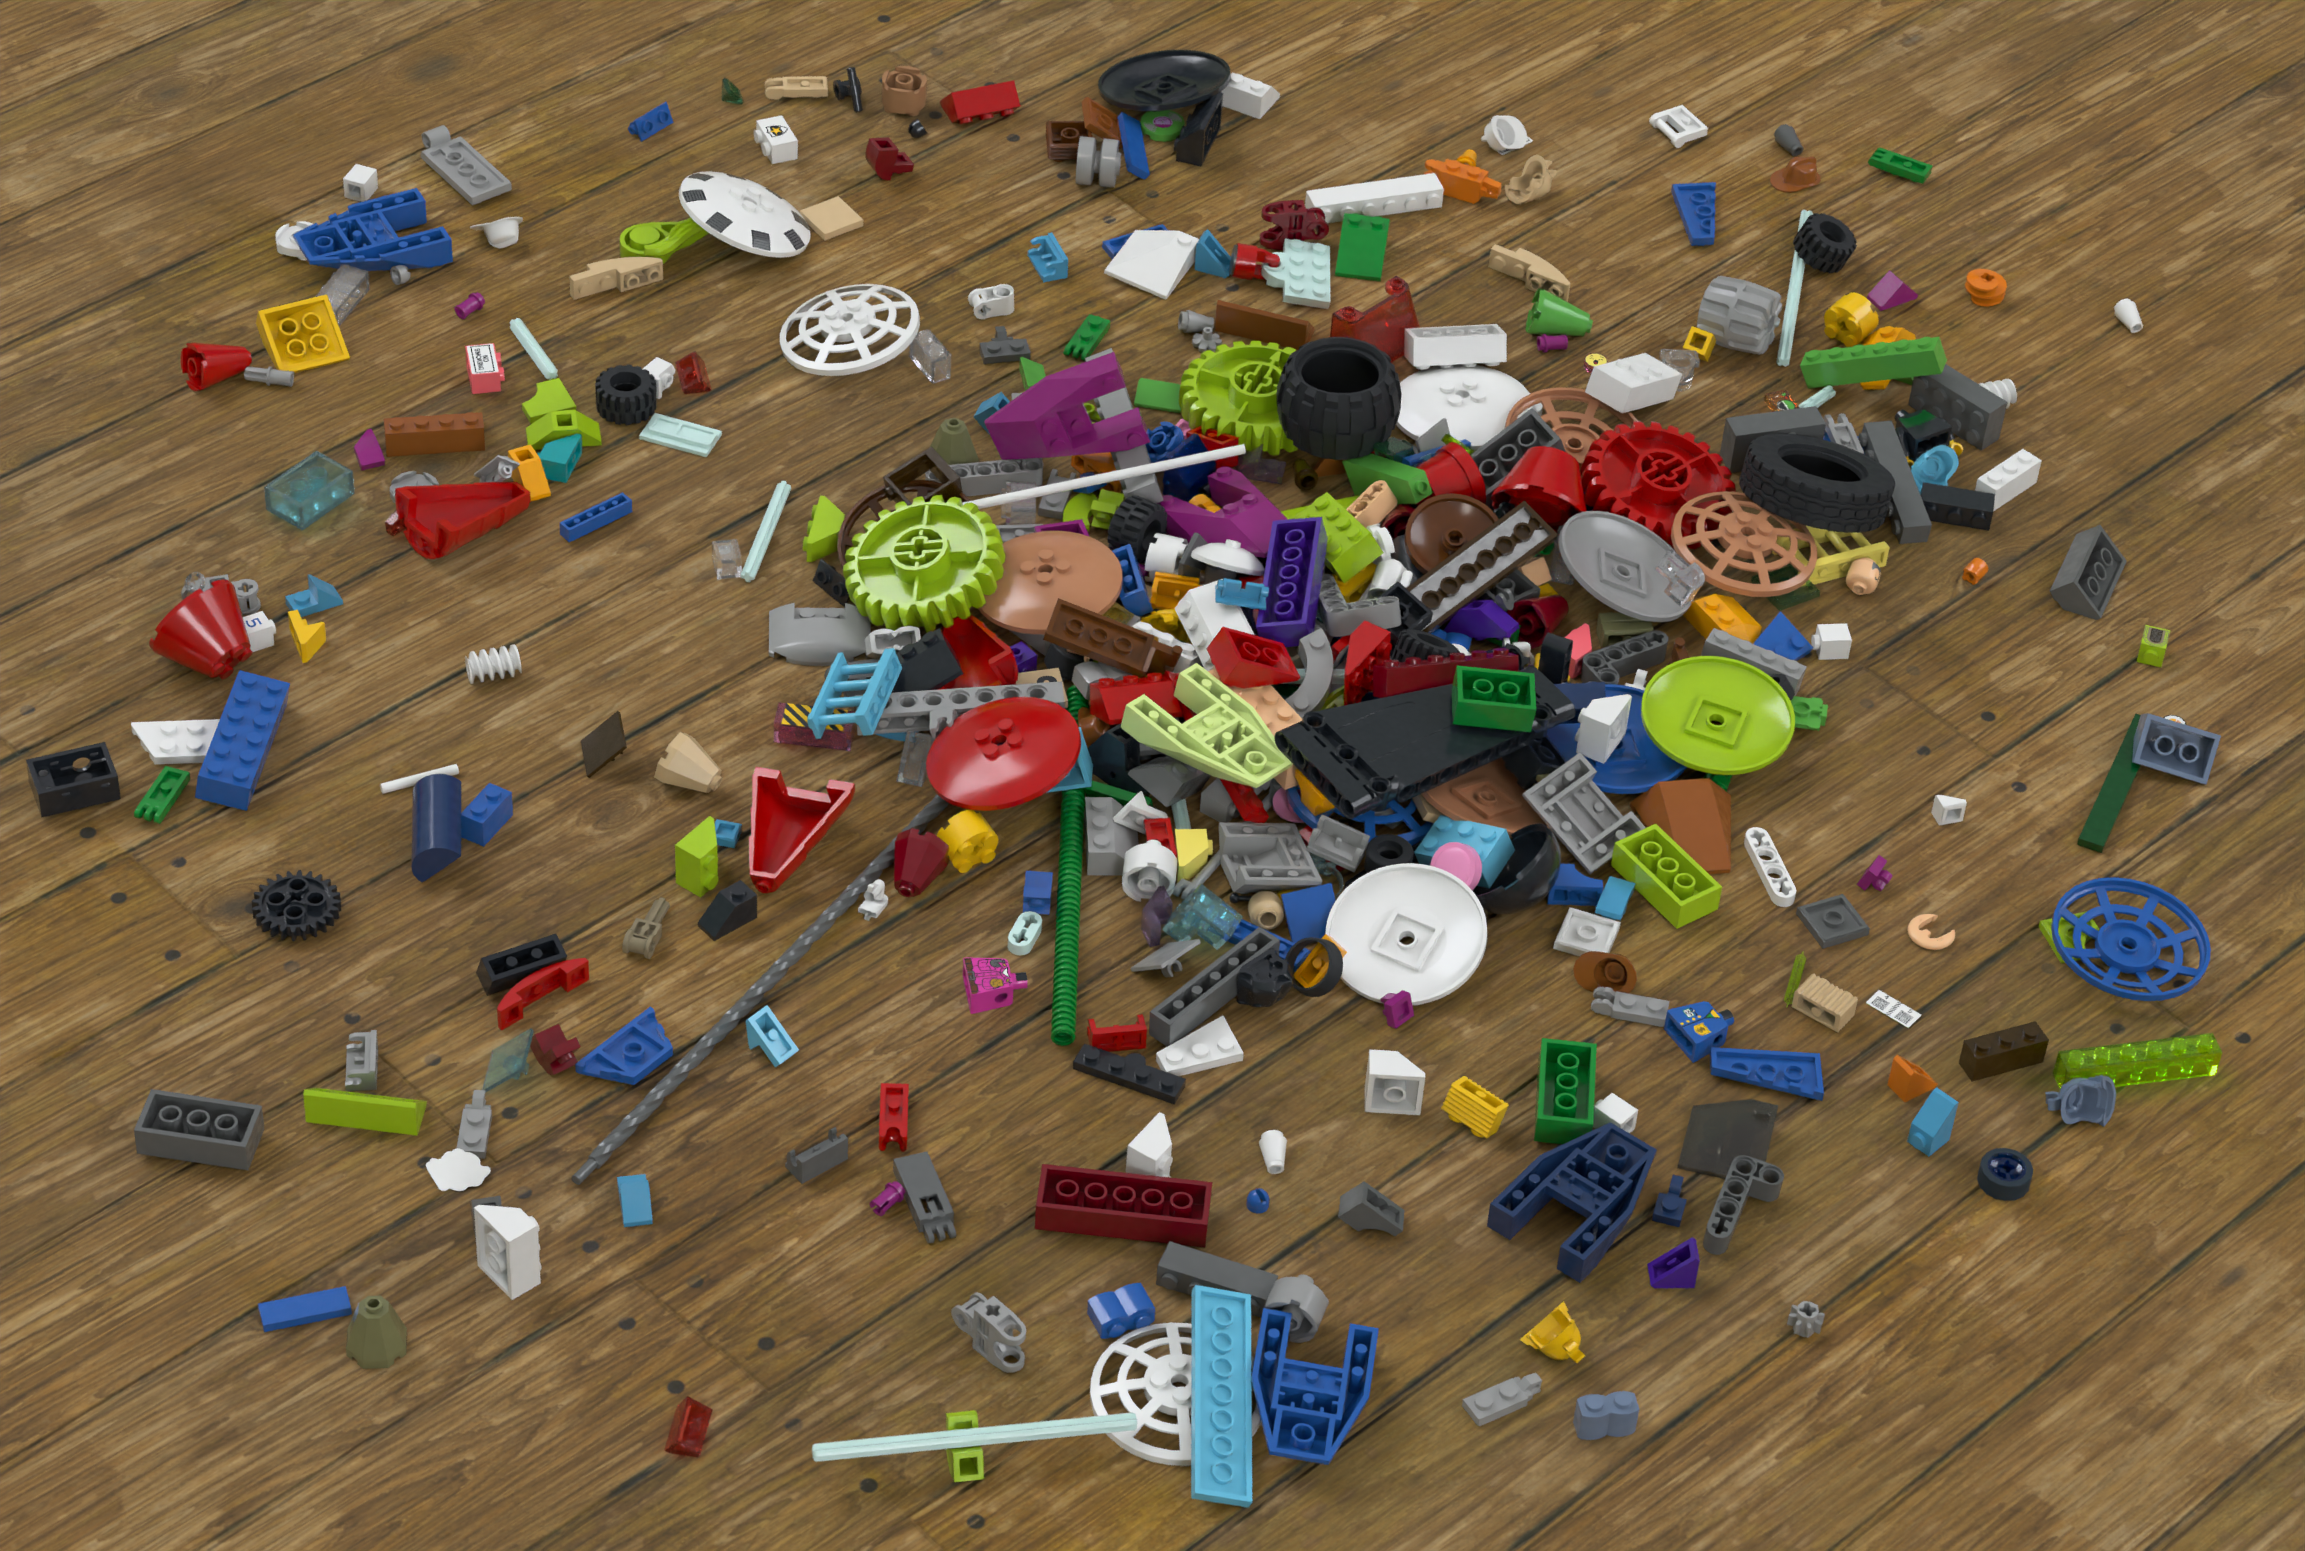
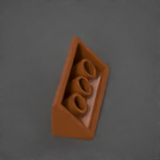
M1221 300L1217 301L1215 331L1265 343H1278L1279 346L1291 347L1299 350L1300 346L1308 343L1314 333L1315 328L1306 320Z

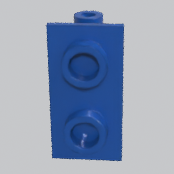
M667 102L662 103L631 122L628 127L629 133L639 135L640 141H644L672 124L673 119Z

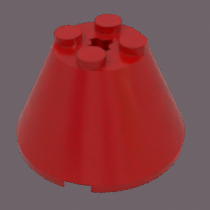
M226 579L211 582L213 587L204 592L199 588L177 604L156 627L155 631L158 634L155 640L151 638L149 641L152 651L208 677H220L222 680L233 673V667L239 662L246 661L253 652L250 649L251 645L235 587Z

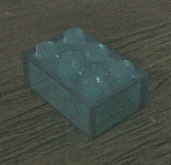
M316 450L264 487L266 510L303 531L355 494L353 471Z

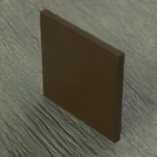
M619 711L615 712L581 740L586 774L589 778L610 761H614L617 755L623 754V751L627 748Z

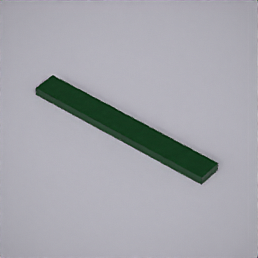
M2135 713L2078 838L2077 845L2100 853L2103 852L2141 765L2132 762L2134 736L2141 716Z

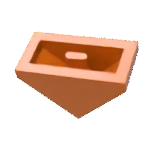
M1899 1055L1893 1058L1887 1085L1904 1102L1920 1096L1938 1085L1920 1066Z

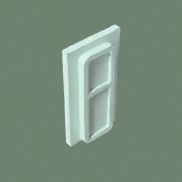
M655 413L639 435V439L707 457L721 437L722 431Z

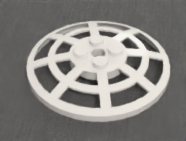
M876 284L840 287L817 295L798 307L782 326L780 346L787 361L804 372L824 376L860 373L878 367L903 352L913 342L918 333L920 315L912 298L903 291L893 287ZM879 293L890 294L904 301L892 302L889 298ZM860 295L857 299L842 301L841 299L842 297ZM870 297H874L884 303L871 306L866 301ZM830 301L833 303L825 311H816ZM898 308L911 309V319L906 330L894 325L897 317L896 309ZM889 310L887 321L876 319L875 312ZM809 318H819L818 325L806 330ZM801 319L799 324L800 335L787 343L786 334L796 320ZM874 327L880 329L868 338L863 339V336L867 335ZM821 332L826 340L824 344L813 340L811 336ZM888 332L900 336L897 341L886 349L874 355L870 354L867 346L880 340ZM803 341L810 348L820 352L814 362L798 356L791 349ZM854 341L851 344L834 345L835 342ZM857 349L862 358L845 363H825L829 353L849 352Z
M1162 1323L1136 1329L1112 1343L1096 1363L1090 1384V1401L1095 1416L1108 1415L1101 1397L1118 1393L1125 1409L1129 1413L1136 1414L1137 1429L1106 1433L1108 1437L1121 1448L1148 1461L1166 1465L1189 1466L1191 1465V1424L1189 1415H1191V1355L1182 1354L1181 1344L1192 1346V1338L1179 1337V1332L1192 1333V1324ZM1154 1333H1167V1337L1149 1341L1136 1349L1125 1345L1139 1337ZM1169 1344V1355L1155 1359L1145 1353L1155 1347ZM1114 1352L1126 1356L1127 1358L1120 1367L1117 1382L1100 1386L1101 1372L1107 1359ZM1251 1356V1368L1253 1370L1254 1358ZM1134 1361L1148 1367L1144 1378L1126 1380L1128 1371ZM1174 1382H1183L1186 1386L1175 1387L1172 1384ZM1144 1389L1148 1403L1140 1410L1132 1401L1128 1391ZM1257 1404L1252 1414V1436L1257 1432L1261 1424ZM1159 1410L1165 1414L1177 1416L1178 1424L1159 1421L1152 1418V1415ZM1145 1425L1159 1432L1179 1435L1180 1450L1157 1448L1140 1442L1133 1437Z

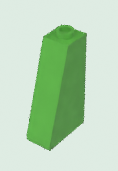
M1371 453L1360 458L1342 461L1355 496H1360L1371 484L1380 480L1388 484L1397 498V504H1416L1433 493L1424 470Z

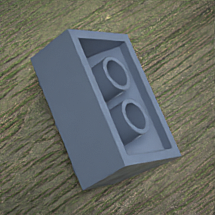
M2149 713L2141 714L2134 736L2132 762L2207 785L2221 735Z

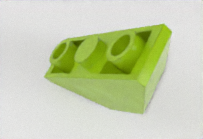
M577 410L551 411L526 427L527 444H531L534 450L543 449L546 443L574 434H582V447L602 445L599 423Z
M821 495L818 504L813 505L812 508L813 521L809 520L807 535L809 537L805 536L803 540V551L807 552V562L816 561L838 551V534L845 519V514L827 497Z

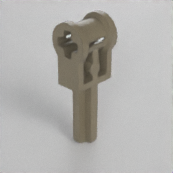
M660 897L659 900L654 901L644 920L635 919L633 925L625 934L622 946L623 953L634 952L644 955L647 959H651L655 947L662 937V924L660 923L670 907L669 902L665 901V898Z

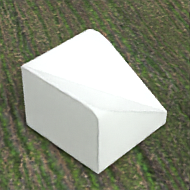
M1935 795L1931 813L1938 825L1963 821L1967 802L1964 799Z

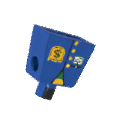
M1703 1001L1667 1010L1664 1030L1694 1063L1708 1055L1711 1047L1719 1048L1724 1045L1728 1026L1734 1024V1017L1730 1010L1726 1009L1717 1013L1709 1002Z

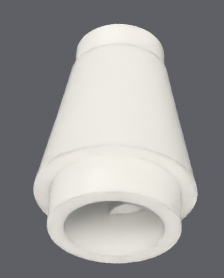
M2123 299L2115 305V316L2131 333L2139 332L2143 328L2135 302L2130 299Z
M1278 1130L1264 1132L1259 1141L1267 1171L1271 1174H1279L1284 1171L1287 1140L1283 1133Z

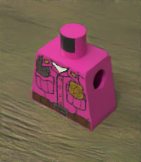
M963 958L962 977L970 1014L1010 1006L1013 1003V990L1027 988L1026 972L1011 973L1008 960Z

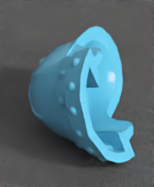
M1946 445L1933 447L1923 453L1911 466V472L1920 494L1923 482L1948 486L1947 480L1955 473L1959 464L1958 456L1952 448Z

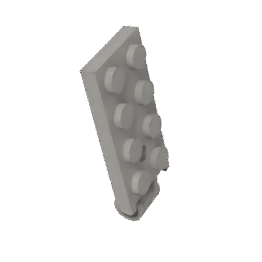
M442 125L422 133V142L427 149L421 152V158L471 205L481 203L512 190L511 182L461 136L451 140L446 126Z

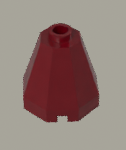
M914 828L898 833L895 840L894 886L900 895L904 897L920 895L947 867L949 862V845L934 833L926 832L925 836L919 835V830Z

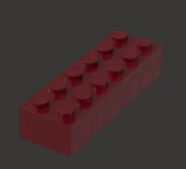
M1042 1164L1036 1201L1035 1229L1167 1244L1170 1241L1180 1245L1205 1248L1212 1182Z

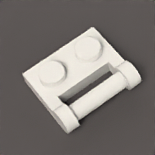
M1683 105L1656 113L1649 120V123L1654 128L1660 129L1671 139V143L1676 148L1682 147L1685 142L1706 136L1708 132V127ZM1665 122L1670 123L1679 133H1676Z

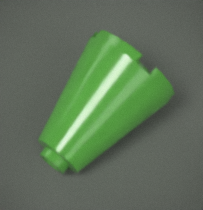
M1537 289L1531 302L1534 303L1532 310H1529L1527 316V333L1583 337L1585 333L1590 332L1593 324L1590 314L1544 289Z

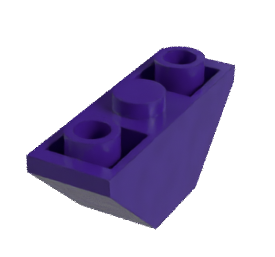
M1475 600L1459 609L1443 631L1446 633H1461L1475 640L1487 638L1503 640V638H1510L1511 634L1519 629V623L1493 600Z

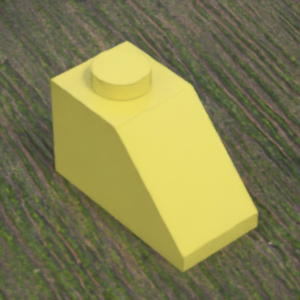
M1175 829L1177 883L1182 878L1189 881L1198 874L1207 864L1208 855L1213 854V842L1207 838V829Z

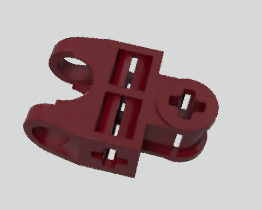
M1303 200L1279 201L1267 204L1262 208V219L1277 224L1261 232L1259 242L1265 248L1283 250L1285 239H1297L1303 242L1310 239L1319 240L1324 238L1329 232L1324 211L1320 208L1306 209Z

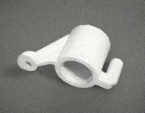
M1395 559L1378 562L1371 584L1358 601L1378 598L1396 582H1400L1407 588L1410 586L1413 573L1407 571L1403 564Z

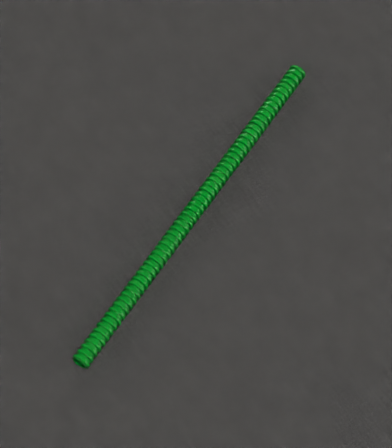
M1074 685L1066 691L1068 699L1066 710L1073 716L1078 725V711L1082 707L1088 708L1089 700L1085 699ZM1085 788L1063 790L1061 799L1051 1040L1060 1046L1072 1044L1075 1040Z

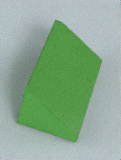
M1020 357L1019 371L1026 391L1046 377L1043 365Z
M1140 378L1134 406L1181 413L1179 405V389L1181 384Z

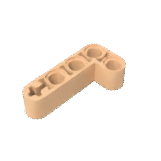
M1380 480L1371 484L1346 510L1366 528L1367 526L1380 523L1396 507L1398 501L1388 484Z

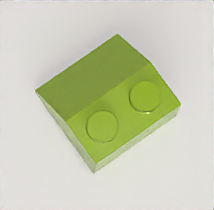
M711 816L675 845L676 884L700 898L709 890L714 889L718 883L717 838L714 818Z

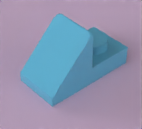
M768 1005L745 1021L750 1050L760 1045L774 1067H777L799 1051Z

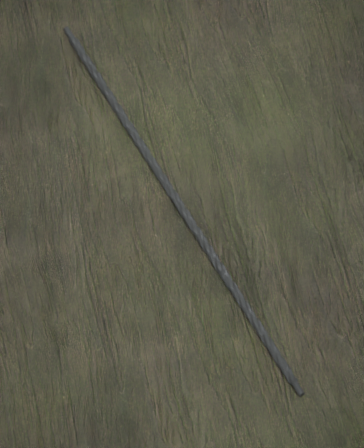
M937 794L901 832L914 828L919 830L918 834L920 835L926 829L928 823L935 819L949 803ZM897 836L866 867L863 873L831 903L818 919L803 932L794 944L777 959L769 970L749 988L745 995L723 1015L720 1021L698 1041L694 1048L672 1068L669 1074L646 1095L643 1101L594 1149L584 1165L572 1176V1181L575 1184L580 1185L595 1168L599 1169L610 1158L613 1151L620 1147L636 1131L639 1124L646 1120L662 1104L665 1096L671 1094L687 1078L689 1072L697 1067L712 1052L715 1045L722 1041L737 1026L739 1020L761 1001L765 992L771 990L785 976L789 967L796 964L809 951L813 942L819 940L833 926L836 919L843 915L857 901L860 893L866 891L868 885L877 880L882 871L895 861V840Z

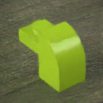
M1101 489L1098 501L1093 500L1091 506L1094 516L1091 526L1109 530L1115 511L1126 499L1124 494Z
M976 1410L946 1413L947 1431L978 1428V1414ZM981 1446L946 1449L949 1470L954 1482L984 1479L983 1450Z

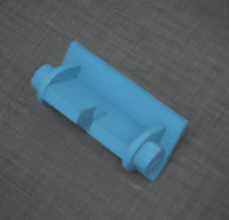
M1223 578V580H1218L1217 585H1215L1216 603L1266 610V597H1268L1269 587H1265L1262 583L1246 582L1245 589H1241L1242 581Z

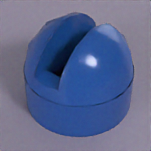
M1261 1188L1250 1191L1246 1203L1248 1210L1257 1214L1266 1212L1270 1201L1268 1193Z

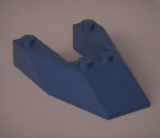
M1611 1122L1539 1155L1490 1203L1487 1227L1511 1240L1552 1198L1558 1200L1587 1218L1560 1246L1557 1263L1559 1271L1581 1283L1598 1265L1632 1216L1657 1149Z

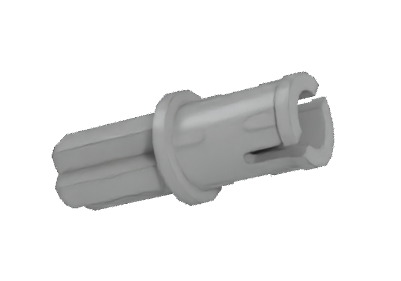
M270 366L268 369L246 367L244 378L251 381L266 382L267 386L278 384L292 387L294 372L277 370Z

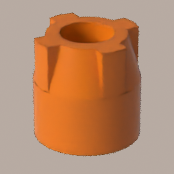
M1974 558L1963 569V580L1975 585L1988 572L1986 562L1980 558Z

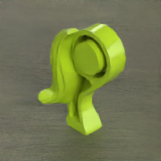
M691 217L679 222H649L633 225L625 229L620 235L621 258H661L664 264L674 252L692 245L708 235L709 232L699 226Z

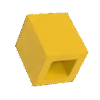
M1692 326L1683 349L1687 355L1708 362L1717 340L1714 334Z

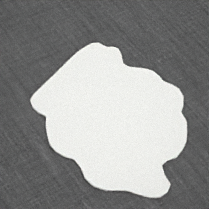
M459 1148L446 1152L441 1159L431 1158L426 1163L429 1174L441 1191L448 1189L464 1191L468 1187L479 1186L491 1171L488 1166H481L480 1159L475 1154L465 1152Z

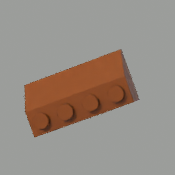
M482 412L384 419L387 457L485 451Z

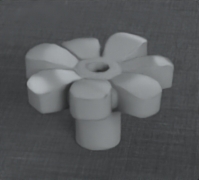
M1205 327L1202 334L1196 333L1193 336L1192 345L1199 347V352L1201 353L1207 351V349L1215 352L1216 346L1222 344L1220 336L1216 333L1212 334L1213 330L1210 327Z

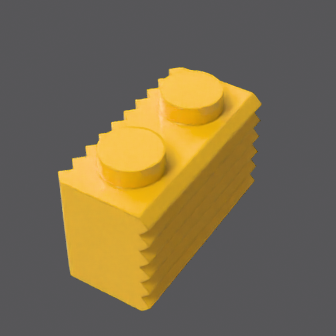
M1463 1076L1452 1083L1441 1109L1448 1113V1117L1452 1121L1465 1124L1471 1128V1132L1475 1136L1487 1139L1498 1131L1509 1104L1505 1103L1504 1100H1500L1499 1097H1495L1494 1094L1486 1091L1485 1088L1477 1085L1476 1082H1472L1468 1077Z

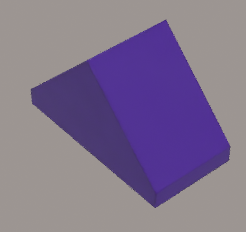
M1693 1237L1647 1264L1650 1284L1653 1288H1695L1700 1263L1696 1239Z

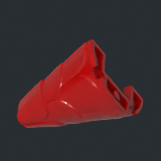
M479 482L473 484H442L395 488L399 520H404L407 530L403 531L405 537L413 549L427 559L444 557L472 540L487 534L492 529H498L527 510L531 501L530 492L518 482Z
M973 615L967 619H961L956 616L953 618V626L948 628L942 626L941 631L954 649L964 674L937 690L1016 685V681H1018V667L1012 649L1001 641L995 633L987 629L983 622Z
M756 766L752 775L749 869L751 880L758 891L762 893L775 892L806 860L807 854L823 839L827 831L851 803L855 794L854 783L830 779L826 787L828 794L786 787L780 770Z

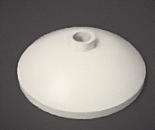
M1226 539V543H1209L1197 547L1191 553L1192 558L1219 568L1256 576L1264 575L1265 572L1261 562L1252 553L1240 548L1241 543L1238 541Z

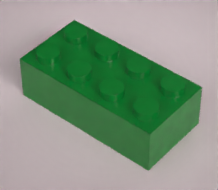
M1548 1038L1541 1039L1537 1073L1534 1141L1565 1144L1593 1130L1597 1044Z

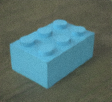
M1440 815L1414 853L1419 864L1430 866L1433 855L1444 844L1449 842L1467 844L1477 851L1482 862V874L1477 886L1490 889L1515 849L1507 830L1504 828L1472 821H1454L1447 816Z

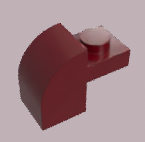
M889 137L869 138L865 152L866 161L881 179L890 181L892 173L912 172L914 163L906 153L898 152L899 149Z
M559 1024L533 1035L528 1040L538 1063L549 1075H555L574 1066L578 1062L574 1053L581 1046L576 1037L567 1041Z

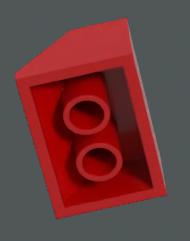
M1013 80L952 92L940 100V105L952 123L959 122L960 125L973 122L972 119L980 117V120L984 121L994 118V114L1001 113L1002 117L1012 115L1014 110L1020 107L1015 81Z
M1148 673L1147 677L1143 678L1127 675L1123 676V680L1116 681L1113 678H1101L1098 683H1090V714L1095 715L1109 725L1121 724L1126 704L1143 694L1172 717H1182L1178 699L1174 697L1175 690L1172 681L1162 676L1161 673Z

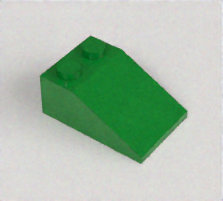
M1344 213L1335 276L1381 282L1390 219L1380 216L1372 217L1356 213Z

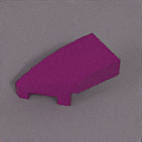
M367 429L354 446V452L361 471L385 465V458L372 429Z

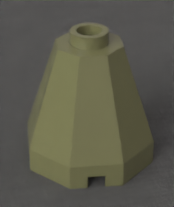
M957 418L945 419L940 425L930 447H933L948 465L979 462L965 422Z
M367 1296L359 1302L347 1328L346 1355L351 1360L352 1357L355 1358L358 1365L363 1369L389 1368L394 1364V1359L398 1356L401 1359L406 1355L407 1328L386 1299L382 1296Z

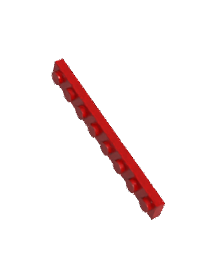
M1166 671L1163 676L1172 681L1175 690L1180 672ZM1178 700L1185 721L1197 715ZM1219 778L1244 821L1266 822L1269 815L1264 809L1262 801L1254 792L1253 787Z

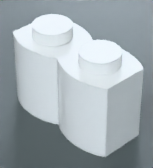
M905 626L895 631L878 629L871 632L865 638L867 657L880 659L884 649L894 648L896 653L900 652L904 646L913 644L921 639L920 629L913 626Z

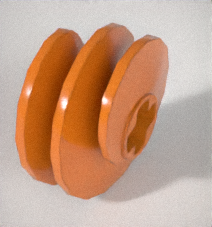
M1975 269L1968 273L1965 289L1971 294V300L1974 304L1988 307L1997 305L2004 299L2007 284L2000 274L1988 269Z

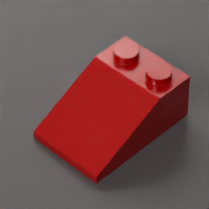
M1222 627L1206 648L1211 662L1220 676L1221 682L1230 687L1235 686L1245 689L1295 682L1300 679V675L1284 643Z

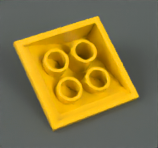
M327 294L258 311L256 326L263 345L277 370L297 373L350 360Z

